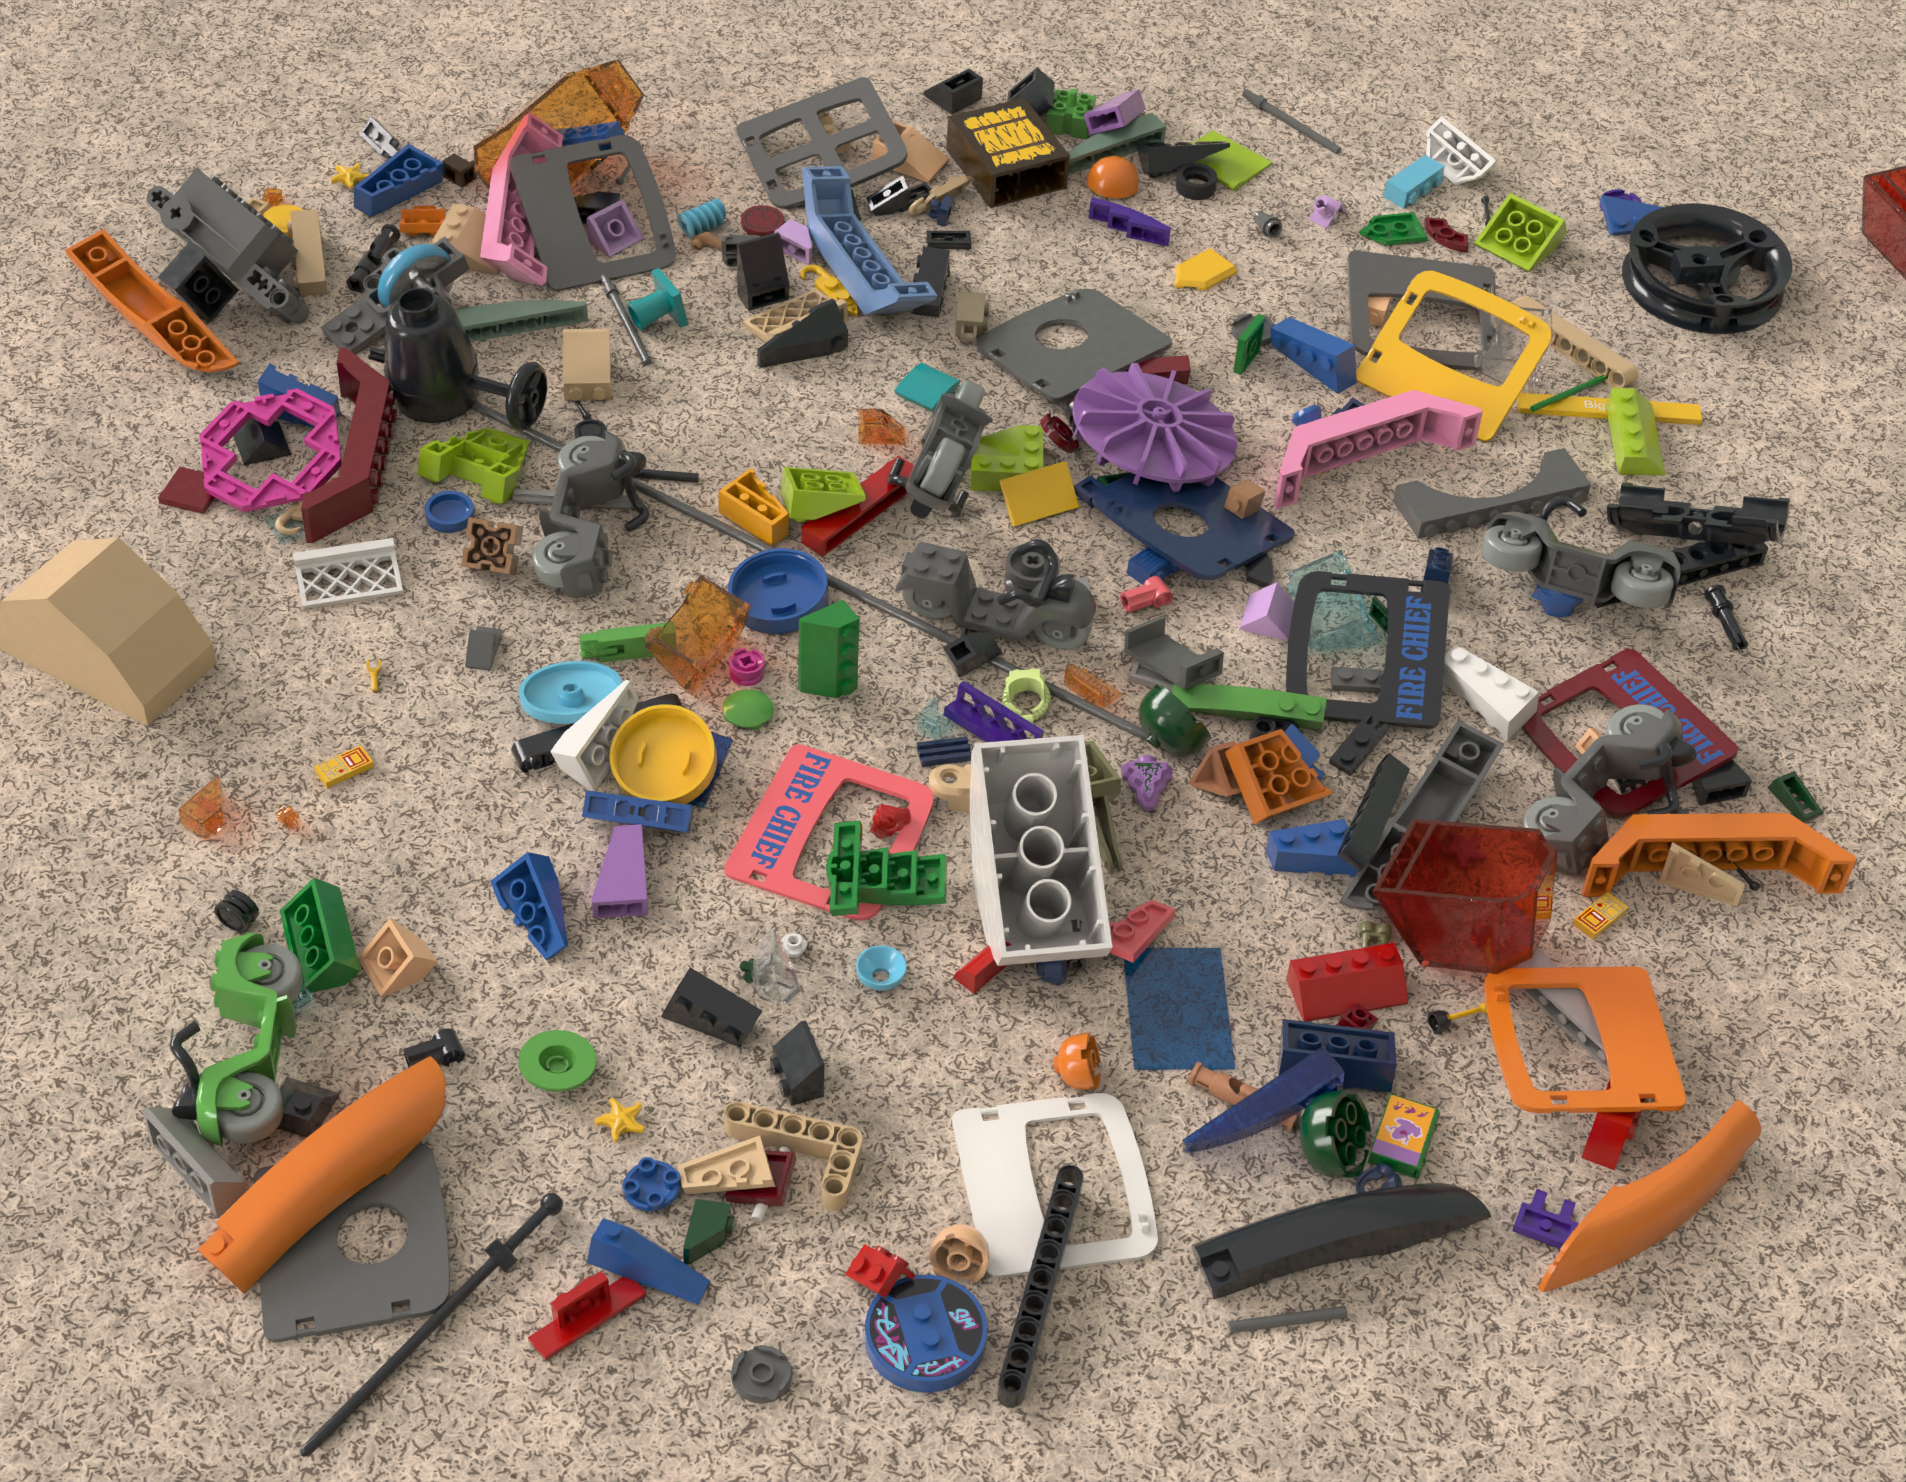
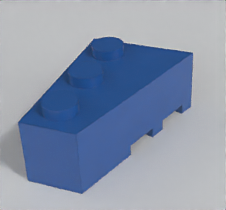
M270 363L258 380L260 396L268 394L279 396L287 394V390L299 389L333 406L337 418L340 414L338 396L312 383L309 386L296 380L297 376L291 373L287 376L275 370L276 366ZM286 411L277 418L289 421L292 424H302L315 428L310 423Z
M1345 819L1269 831L1266 853L1274 871L1308 873L1310 871L1322 872L1324 875L1332 876L1333 873L1350 875V877H1355L1358 870L1337 855L1349 829Z

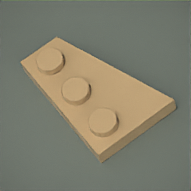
M1673 842L1659 883L1736 907L1745 883Z
M760 1135L677 1165L681 1184L686 1195L775 1187L764 1143Z

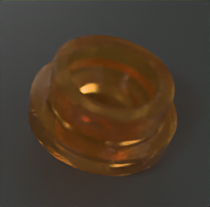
M267 188L264 190L262 200L270 203L271 206H278L285 200V196L282 194L281 189Z
M283 805L278 807L279 810L275 813L276 818L288 830L293 826L296 828L299 825L297 821L299 815L289 805L286 808Z

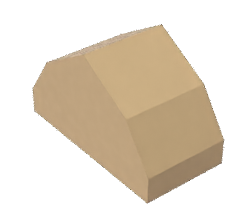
M119 537L72 541L0 602L1 650L146 726H149L216 664L213 643L180 595Z

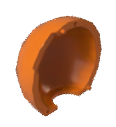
M1110 156L1101 158L1093 164L1087 175V186L1098 195L1121 199L1138 193L1137 169L1132 162L1124 157Z

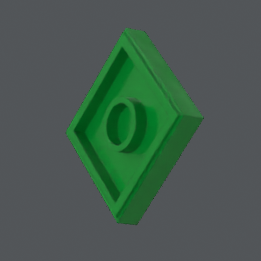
M1257 314L1238 338L1234 373L1242 375L1260 352L1265 316Z

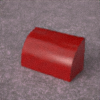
M1005 941L1006 947L1012 945L1009 942ZM987 945L955 973L954 980L975 994L1007 965L997 966L991 948Z

